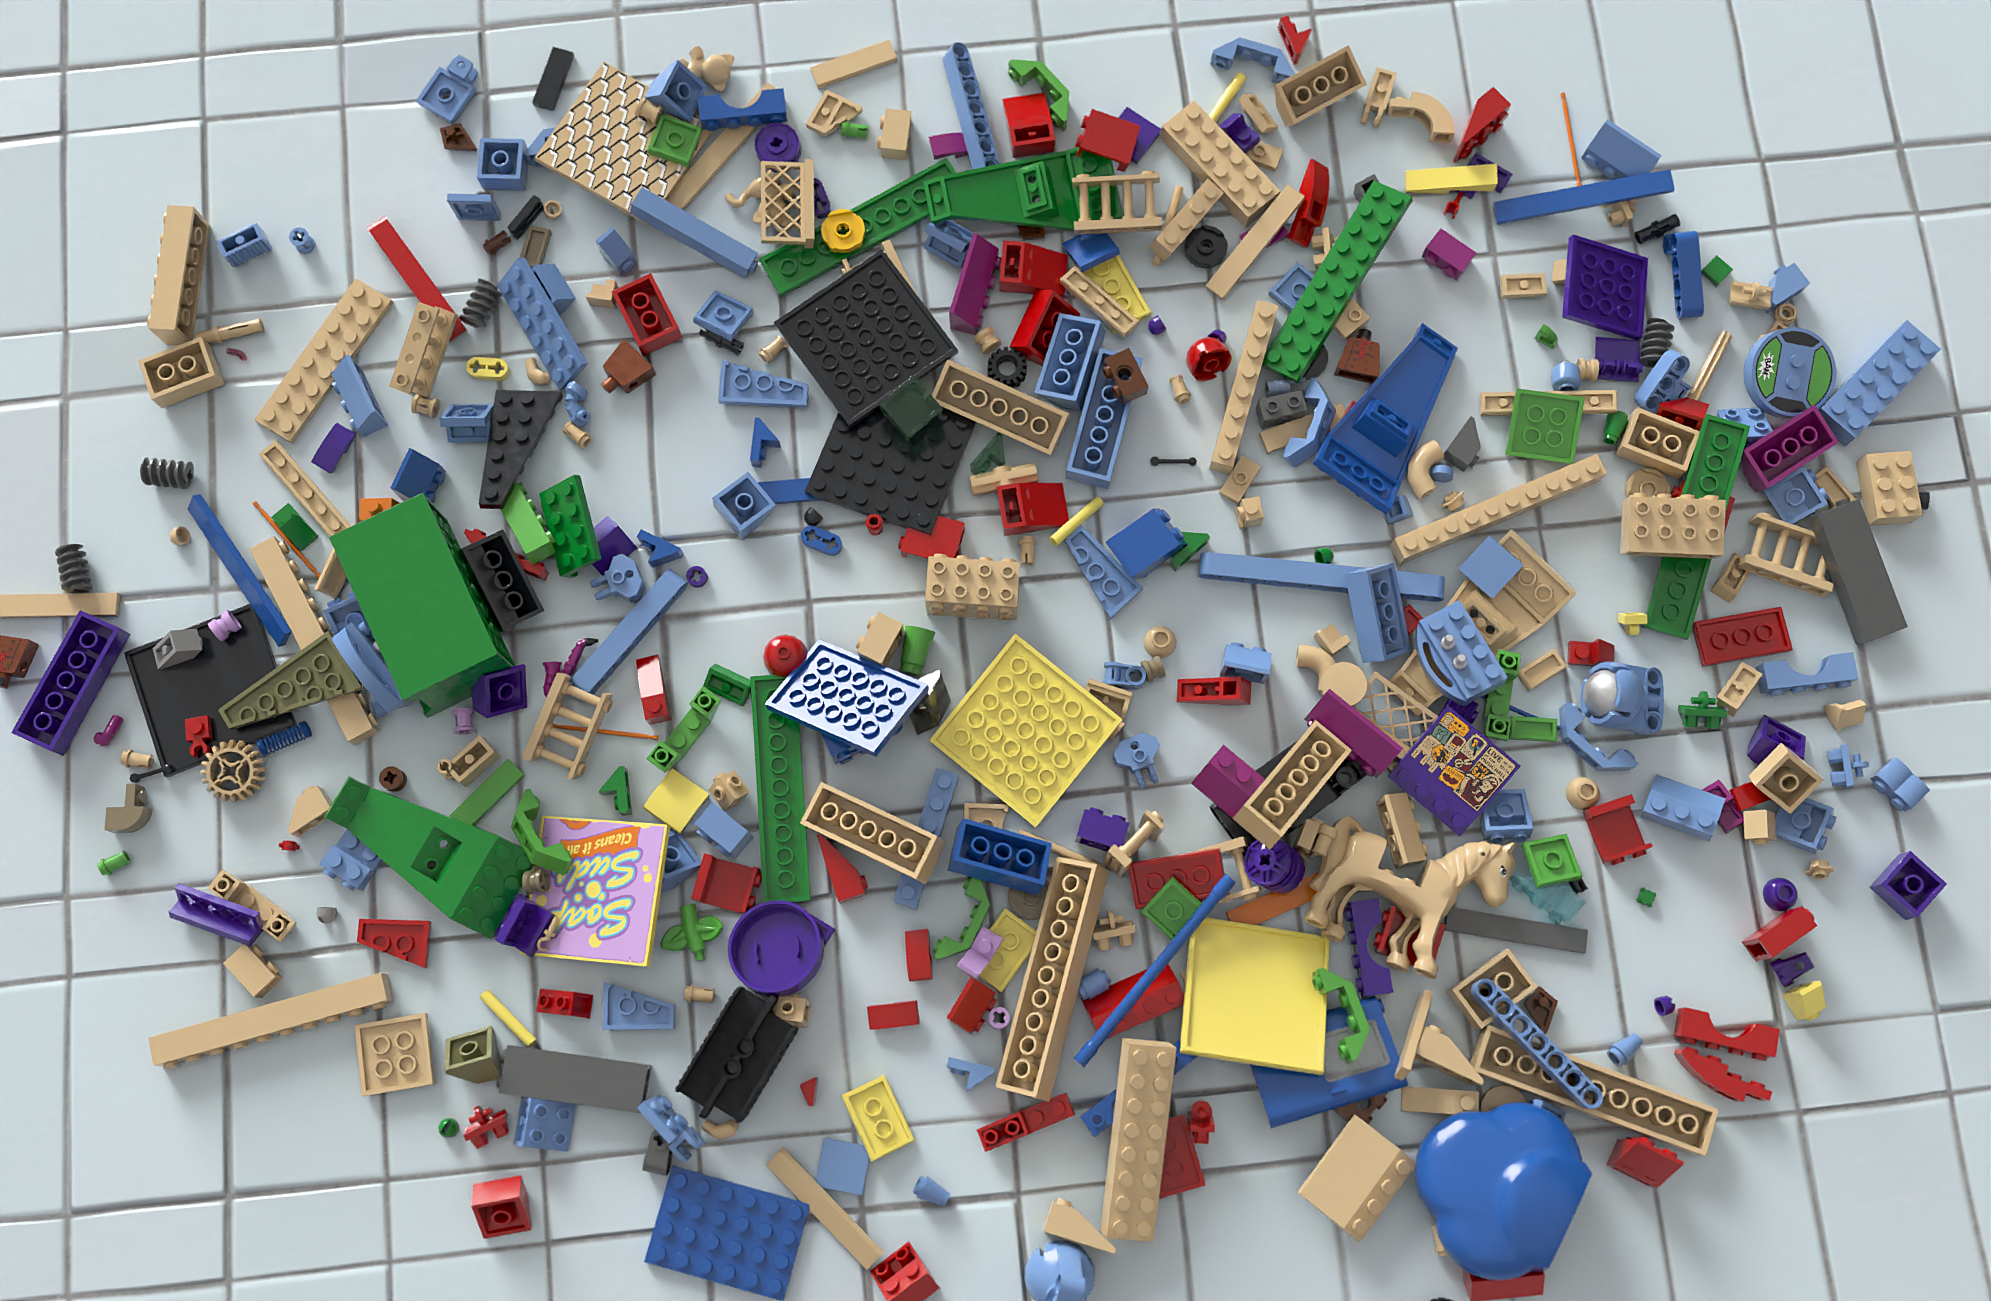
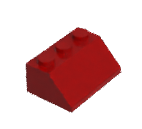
M1035 290L1009 347L1015 348V352H1018V350L1022 352V356H1025L1027 360L1043 366L1059 314L1079 317L1080 313L1054 290Z
M1462 1269L1464 1284L1470 1301L1543 1295L1544 1271H1530L1520 1277L1508 1280H1491L1475 1276Z

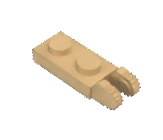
M1376 68L1360 123L1365 124L1369 117V110L1378 112L1374 119L1373 127L1378 128L1382 114L1386 110L1397 73Z

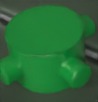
M1641 888V892L1636 899L1637 903L1647 905L1648 908L1652 907L1651 903H1653L1656 893Z

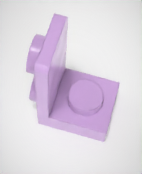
M983 926L972 946L957 966L965 974L978 978L991 961L1003 938Z

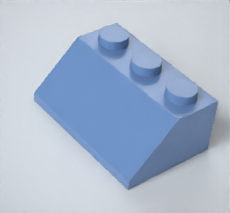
M1607 119L1581 158L1589 166L1597 168L1607 178L1614 180L1651 173L1662 155Z
M350 355L345 356L332 372L335 380L332 385L336 393L342 395L343 400L340 402L345 412L350 413L352 417L349 422L355 432L359 431L365 437L387 427L388 424L363 370Z
M1656 775L1641 817L1710 842L1725 798Z

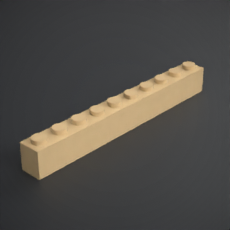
M1595 454L1396 537L1390 544V547L1398 564L1402 565L1600 482L1607 472L1598 454Z
M273 536L249 549L300 649H304L325 634L329 625L323 616H319L317 612L319 606L315 599L309 597L307 591L310 589L306 581L298 576L297 572L300 570L293 559L290 560L288 546L284 541L280 542ZM356 691L327 700L347 741L351 744L357 745L379 733L376 726L379 722L372 712L369 713L366 707L369 703L363 693L359 694Z
M374 974L149 1037L153 1066H163V1069L177 1067L180 1061L186 1060V1063L201 1060V1056L205 1054H210V1056L225 1053L224 1049L233 1047V1050L245 1048L248 1046L247 1043L256 1040V1043L270 1041L271 1036L279 1034L280 1037L294 1034V1029L301 1027L303 1030L316 1028L319 1022L326 1021V1024L338 1022L341 1020L340 1017L349 1014V1017L364 1014L363 1010L372 1008V1011L384 1009L387 1007V1003L393 1002L388 974Z

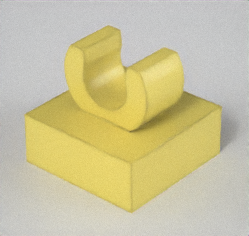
M1641 612L1618 613V622L1625 625L1626 634L1639 635V624H1647V614Z

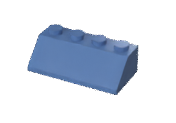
M1059 314L1034 392L1035 395L1060 408L1081 412L1098 352L1106 334L1101 321Z
M1394 563L1345 574L1362 662L1386 661L1411 652Z

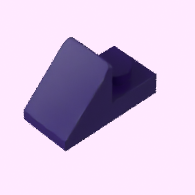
M1232 114L1219 125L1245 154L1261 141L1260 136L1245 123L1242 114Z

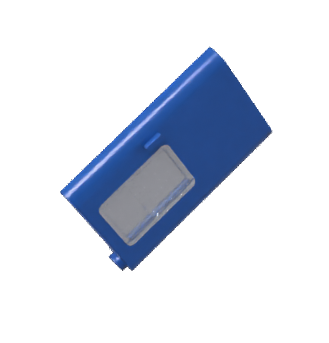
M1371 996L1359 1000L1370 1031L1357 1060L1352 1063L1346 1064L1345 1059L1343 1060L1338 1052V1041L1355 1034L1354 1030L1351 1031L1347 1024L1348 1014L1345 1007L1339 1006L1326 1010L1324 1073L1322 1075L1250 1064L1271 1129L1408 1086L1406 1077L1402 1081L1394 1078L1400 1058L1383 1016L1385 1009L1381 999Z

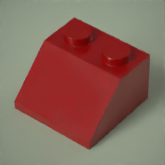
M971 976L946 1017L947 1020L971 1035L974 1031L979 1032L985 1022L982 1019L986 1010L991 1012L997 1002V999L994 998L996 992Z
M521 1175L473 1184L471 1207L483 1239L531 1230L528 1194Z

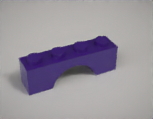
M1379 899L1351 901L1347 904V908L1344 909L1346 922H1350L1351 931H1348L1349 944L1353 945L1355 953L1352 955V965L1354 969H1357L1358 978L1355 979L1356 990L1361 992V997L1393 993L1390 969L1377 964L1371 958L1367 948V939L1370 931L1382 922Z

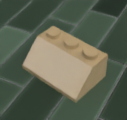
M1407 793L1384 795L1376 802L1394 868L1399 869L1424 862L1426 860L1425 856L1428 853L1425 843H1421L1419 837L1421 828L1418 820H1414L1412 813L1414 811V804L1412 799L1408 798Z

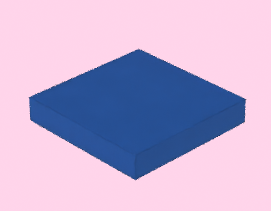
M1107 233L1078 235L1062 243L1063 250L1081 272L1120 254L1118 246Z

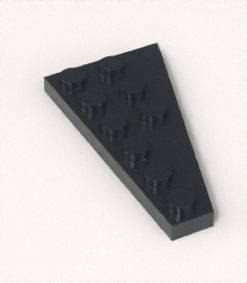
M496 390L478 503L480 509L504 508L515 487V481L519 474L521 475L524 471L527 459L532 456L545 431L544 427L549 418H552L557 403L563 398L562 391Z

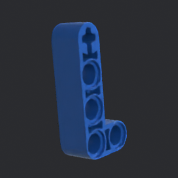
M1696 231L1665 235L1663 238V251L1665 255H1671L1676 315L1678 319L1701 317L1704 313L1698 233Z

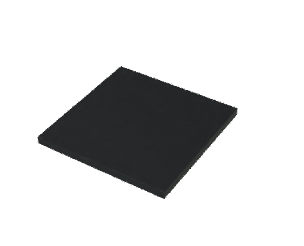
M250 604L230 611L242 628L237 632L231 631L229 637L224 641H220L208 626V623L212 620L221 619V615L186 628L197 629L198 635L203 642L202 651L193 659L164 669H158L153 648L164 637L124 652L161 768L166 764L173 766L172 772H163L166 778L201 765L202 761L209 762V759L203 753V748L198 750L197 758L191 756L190 747L193 743L186 741L185 719L205 715L211 717L213 739L206 740V744L211 749V754H214L212 751L213 746L220 748V742L228 744L229 740H235L237 744L239 741H244L246 747L248 744L257 743L259 739L264 740V737L268 738V735L272 737V734L276 735V732H283L288 727L291 729V726H294L295 728V724H297L293 711L243 727L229 729L218 711L219 708L277 668L263 623Z

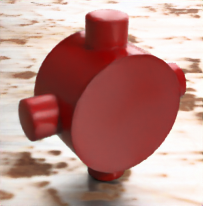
M284 840L282 843H279L278 847H281L283 851L296 852V849L299 850L300 845H297L295 841Z

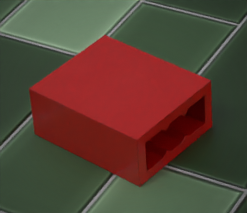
M1801 906L1784 911L1743 940L1742 943L1755 961L1770 959L1818 925L1814 922L1813 914Z

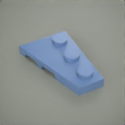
M604 982L602 1030L675 1029V1005Z

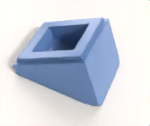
M1404 495L1397 496L1391 510L1385 514L1389 524L1414 516L1409 501Z

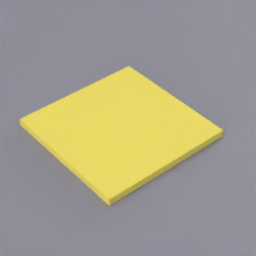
M1206 917L1189 938L1180 1053L1322 1075L1324 1073L1327 994L1320 995L1319 990L1317 991L1313 986L1312 977H1314L1313 972L1319 968L1328 970L1330 940L1321 935Z

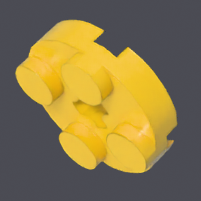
M838 209L831 212L821 225L823 241L832 252L848 253L856 248H860L865 237V227L862 218L848 209ZM841 227H845L846 230H849V232H847L846 235H841L837 233L841 230Z

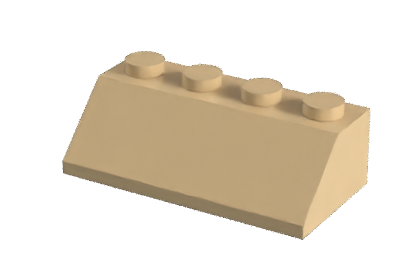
M1349 45L1274 85L1276 108L1285 127L1302 121L1367 85Z

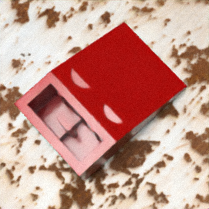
M1494 87L1477 100L1456 151L1454 163L1461 158L1465 160L1473 152L1472 149L1475 146H1482L1492 132L1496 134L1504 126L1502 122L1509 116L1507 112L1511 103Z
M1044 92L1002 99L1012 158L1055 152L1053 124Z
M1003 240L999 292L1034 294L1035 290H1054L1058 295L1064 297L1065 287L1059 282L1066 274L1068 255L1026 242Z
M1014 483L997 486V499L1004 536L1060 528L1069 521L1063 483Z
M1626 1137V1139H1617L1606 1165L1649 1187L1658 1188L1681 1168L1684 1162L1677 1159L1678 1154L1671 1150L1655 1148V1143L1644 1137L1640 1139L1637 1137L1633 1139Z

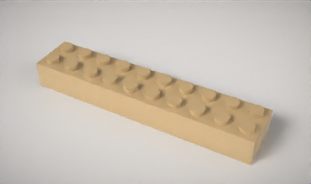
M1056 857L995 1086L997 1088L1047 1102L1050 1101L1109 874L1108 870L1097 864Z
M1486 1025L1480 1030L1470 1062L1480 1076L1690 1154L1706 1156L1719 1109L1564 1053L1603 1095V1102L1598 1108L1584 1109L1579 1107L1506 1031L1490 1025ZM1531 1041L1533 1049L1539 1050L1541 1044ZM1554 1055L1549 1058L1550 1066L1553 1068L1558 1066V1059ZM1569 1073L1566 1079L1567 1083L1570 1086H1574L1576 1082L1575 1076ZM1587 1091L1584 1099L1589 1105L1593 1102V1095Z

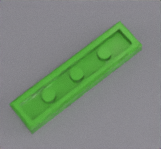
M507 759L449 817L474 826L525 775Z

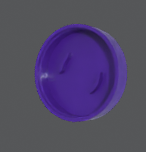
M782 900L758 904L744 913L732 929L728 942V958L735 975L747 988L757 994L768 997L771 995L783 997L801 990L815 977L824 956V939L818 924L805 909L792 902Z

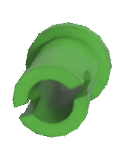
M849 121L842 123L841 136H845L847 139L848 136L867 139L868 125L851 124Z
M123 850L106 860L104 858L101 859L97 867L103 876H110L113 871L130 864L131 860L127 852Z

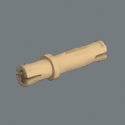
M258 318L224 327L214 326L210 330L195 332L194 339L202 337L208 343L217 342L219 344L227 339L264 332V325L262 320Z

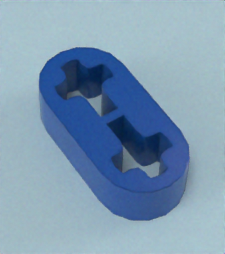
M807 526L801 533L802 542L808 548L829 556H836L842 550L841 539L836 534L815 526ZM812 532H815L816 538L820 539V541L812 539L810 542L806 535H811ZM835 540L837 548L833 547L831 550H829L826 543H823L824 541L831 543Z

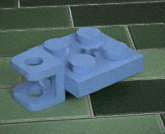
M461 55L453 58L446 68L447 70L439 66L416 100L418 105L451 124L455 123L477 91L472 84L478 76V71L473 68V63ZM451 92L450 98L444 100L442 94Z
M659 1094L644 1101L637 1108L667 1143H672L668 1148L683 1163L692 1157L689 1150L683 1145L686 1141L695 1149L705 1144L699 1133L693 1127L689 1128L685 1117L673 1110L672 1103L666 1097Z

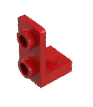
M540 989L536 1011L539 1013L590 1019L594 995L572 991Z

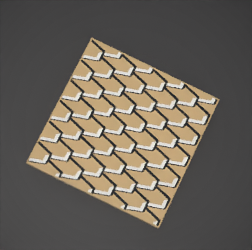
M603 62L537 153L535 161L649 226L648 223L630 214L631 204L638 192L643 187L666 200L688 167L647 153L657 124H652L651 120L643 116H636L635 111L639 101L645 98L649 87L610 64ZM662 112V114H664V115H667V116H670V117H672V118L678 119V118H676V117H674V116H671V115H669V114H666V113ZM694 114L691 121L687 123L701 127L700 116ZM702 130L690 165L713 131Z

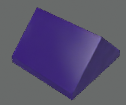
M608 516L594 527L601 560L591 565L603 576L605 575L604 572L609 570L614 556L623 554L628 557L637 549L636 545L624 531Z

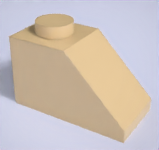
M310 786L302 792L303 795L296 799L288 829L290 834L299 837L326 820L324 816L332 801L323 788Z

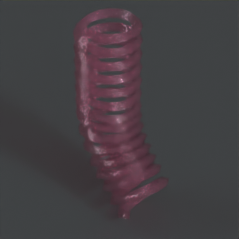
M226 349V354L237 355L241 360L247 359L245 353L238 349Z

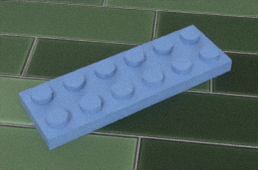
M517 258L497 284V287L557 388L565 390L568 383L574 381L588 362L526 259Z

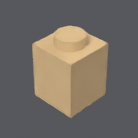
M1769 810L1743 811L1744 839L1752 841L1753 845H1768V841H1776L1774 812Z

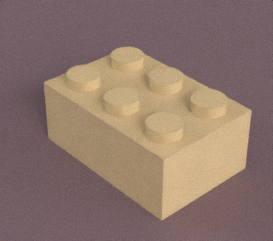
M202 337L138 360L150 397L161 408L224 385L212 347Z
M1637 407L1628 418V424L1624 429L1615 455L1679 479L1687 471L1700 431Z
M1911 451L1866 454L1856 462L1864 512L1870 526L1912 523L1923 515Z
M1509 948L1500 951L1446 992L1475 1030H1480L1494 1019L1472 997L1471 986L1473 983L1482 979H1490L1515 1004L1538 987ZM1481 984L1479 993L1483 997H1487L1489 990L1486 985ZM1502 1002L1497 1003L1496 1009L1498 1013L1503 1014L1506 1011V1006Z

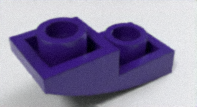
M335 423L321 443L311 463L328 473H333L342 455L347 453L356 433L339 423Z

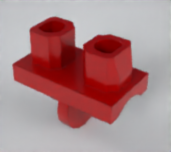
M1200 1100L1192 1105L1191 1111L1187 1113L1190 1131H1192L1194 1136V1143L1209 1144V1132L1215 1133L1212 1108L1208 1102Z
M480 1105L474 1107L475 1115L468 1118L472 1125L465 1128L466 1133L463 1134V1137L466 1141L470 1140L475 1148L479 1149L489 1142L485 1132L492 1129L497 1139L507 1135L509 1127L506 1121L508 1116L506 1110L503 1109L493 1114L491 1107L485 1110Z

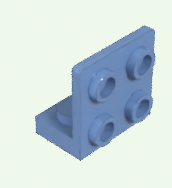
M1758 407L1717 411V416L1750 426L1744 449L1772 432L1763 411Z
M521 1096L513 1145L567 1152L576 1104Z

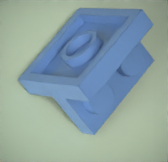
M952 220L936 225L932 222L929 223L925 230L929 235L923 248L958 268H962L973 232Z
M450 404L440 417L441 427H446L448 442H488L494 404Z

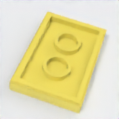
M1006 908L989 929L1003 938V941L991 961L979 975L981 979L1000 993H1002L1031 953L1037 932Z
M885 1075L841 1096L871 1162L915 1141Z

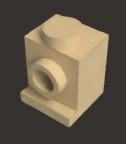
M1260 496L1242 499L1240 505L1235 507L1239 529L1262 524L1264 514Z

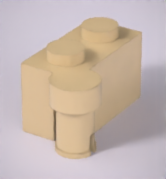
M479 735L452 760L441 759L442 763H437V770L444 778L448 780L456 779L461 785L467 787L501 756L486 739Z
M1306 819L1300 826L1292 847L1298 852L1302 851L1305 857L1312 860L1317 855L1326 857L1332 840H1335L1338 830L1325 825L1319 819Z

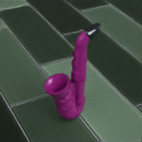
M580 639L571 650L572 653L568 657L569 660L565 662L563 670L560 669L562 662L542 663L546 673L543 686L546 698L556 674L565 673L572 676L584 648L594 645L598 642V639Z

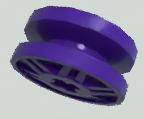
M780 122L770 123L764 126L756 135L754 144L760 163L761 161H799L801 156L799 137L789 125ZM766 168L767 170L777 172L775 169Z

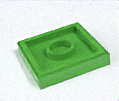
M661 114L647 153L689 168L703 128Z
M1567 834L1524 842L1521 845L1537 889L1579 880L1583 877Z
M1172 877L1141 912L1165 935L1173 940L1202 903Z

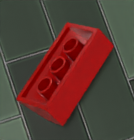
M1169 964L1107 1039L1184 1005V993ZM1148 969L1110 985V989L1091 1000L1089 998L1086 1000L1081 998L1095 1033Z

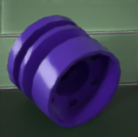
M1256 840L1246 851L1244 869L1248 877L1258 885L1271 892L1283 894L1298 887L1304 877L1305 863L1300 852L1281 840H1278L1270 850L1259 840Z

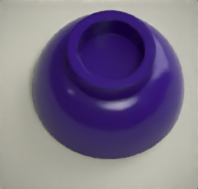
M1773 878L1765 884L1763 898L1771 909L1786 911L1795 905L1798 892L1791 881L1785 878Z

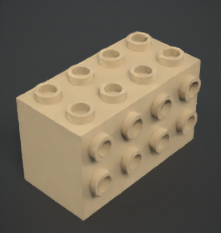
M1633 493V495H1629V498L1622 501L1620 555L1705 559L1723 556L1726 500H1719V496L1706 495L1704 498L1695 499V495L1689 494L1676 498H1671V494H1657V496L1648 497V493Z
M934 554V557L928 556L925 593L927 614L934 616L976 617L979 619L993 618L1005 621L1017 620L1020 562L1008 558L1002 559V561H993L990 557H980L979 560L964 555H959L957 558H947L945 554Z

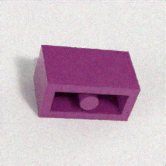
M1440 228L1426 246L1422 257L1425 258L1428 264L1441 269L1447 277L1458 280L1472 262L1476 252Z

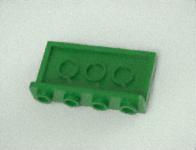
M572 475L539 493L547 529L556 542L552 546L556 551L554 556L560 577L574 578L578 575L577 571L601 560L580 475Z

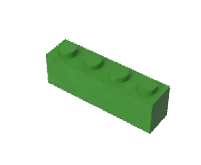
M515 481V487L504 508L500 510L528 560L533 565L556 553L552 546L556 542L550 531L545 533L543 528L546 527V524L541 515L536 516L534 514V511L537 509L531 498L526 500L524 495L528 493L522 482L517 484Z

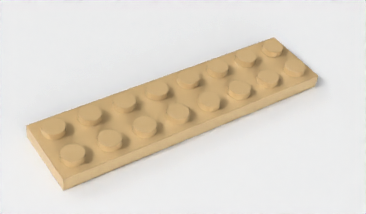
M355 279L254 420L293 444L333 389L332 383L335 380L332 372L345 356L350 355L353 359L394 302L358 279Z

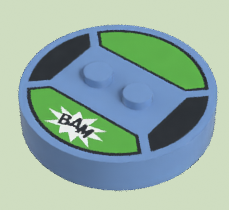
M1797 327L1776 330L1761 337L1750 349L1744 364V384L1753 403L1765 413L1780 418L1796 417L1813 405L1818 409L1830 396L1836 380L1834 356L1826 342L1812 331Z

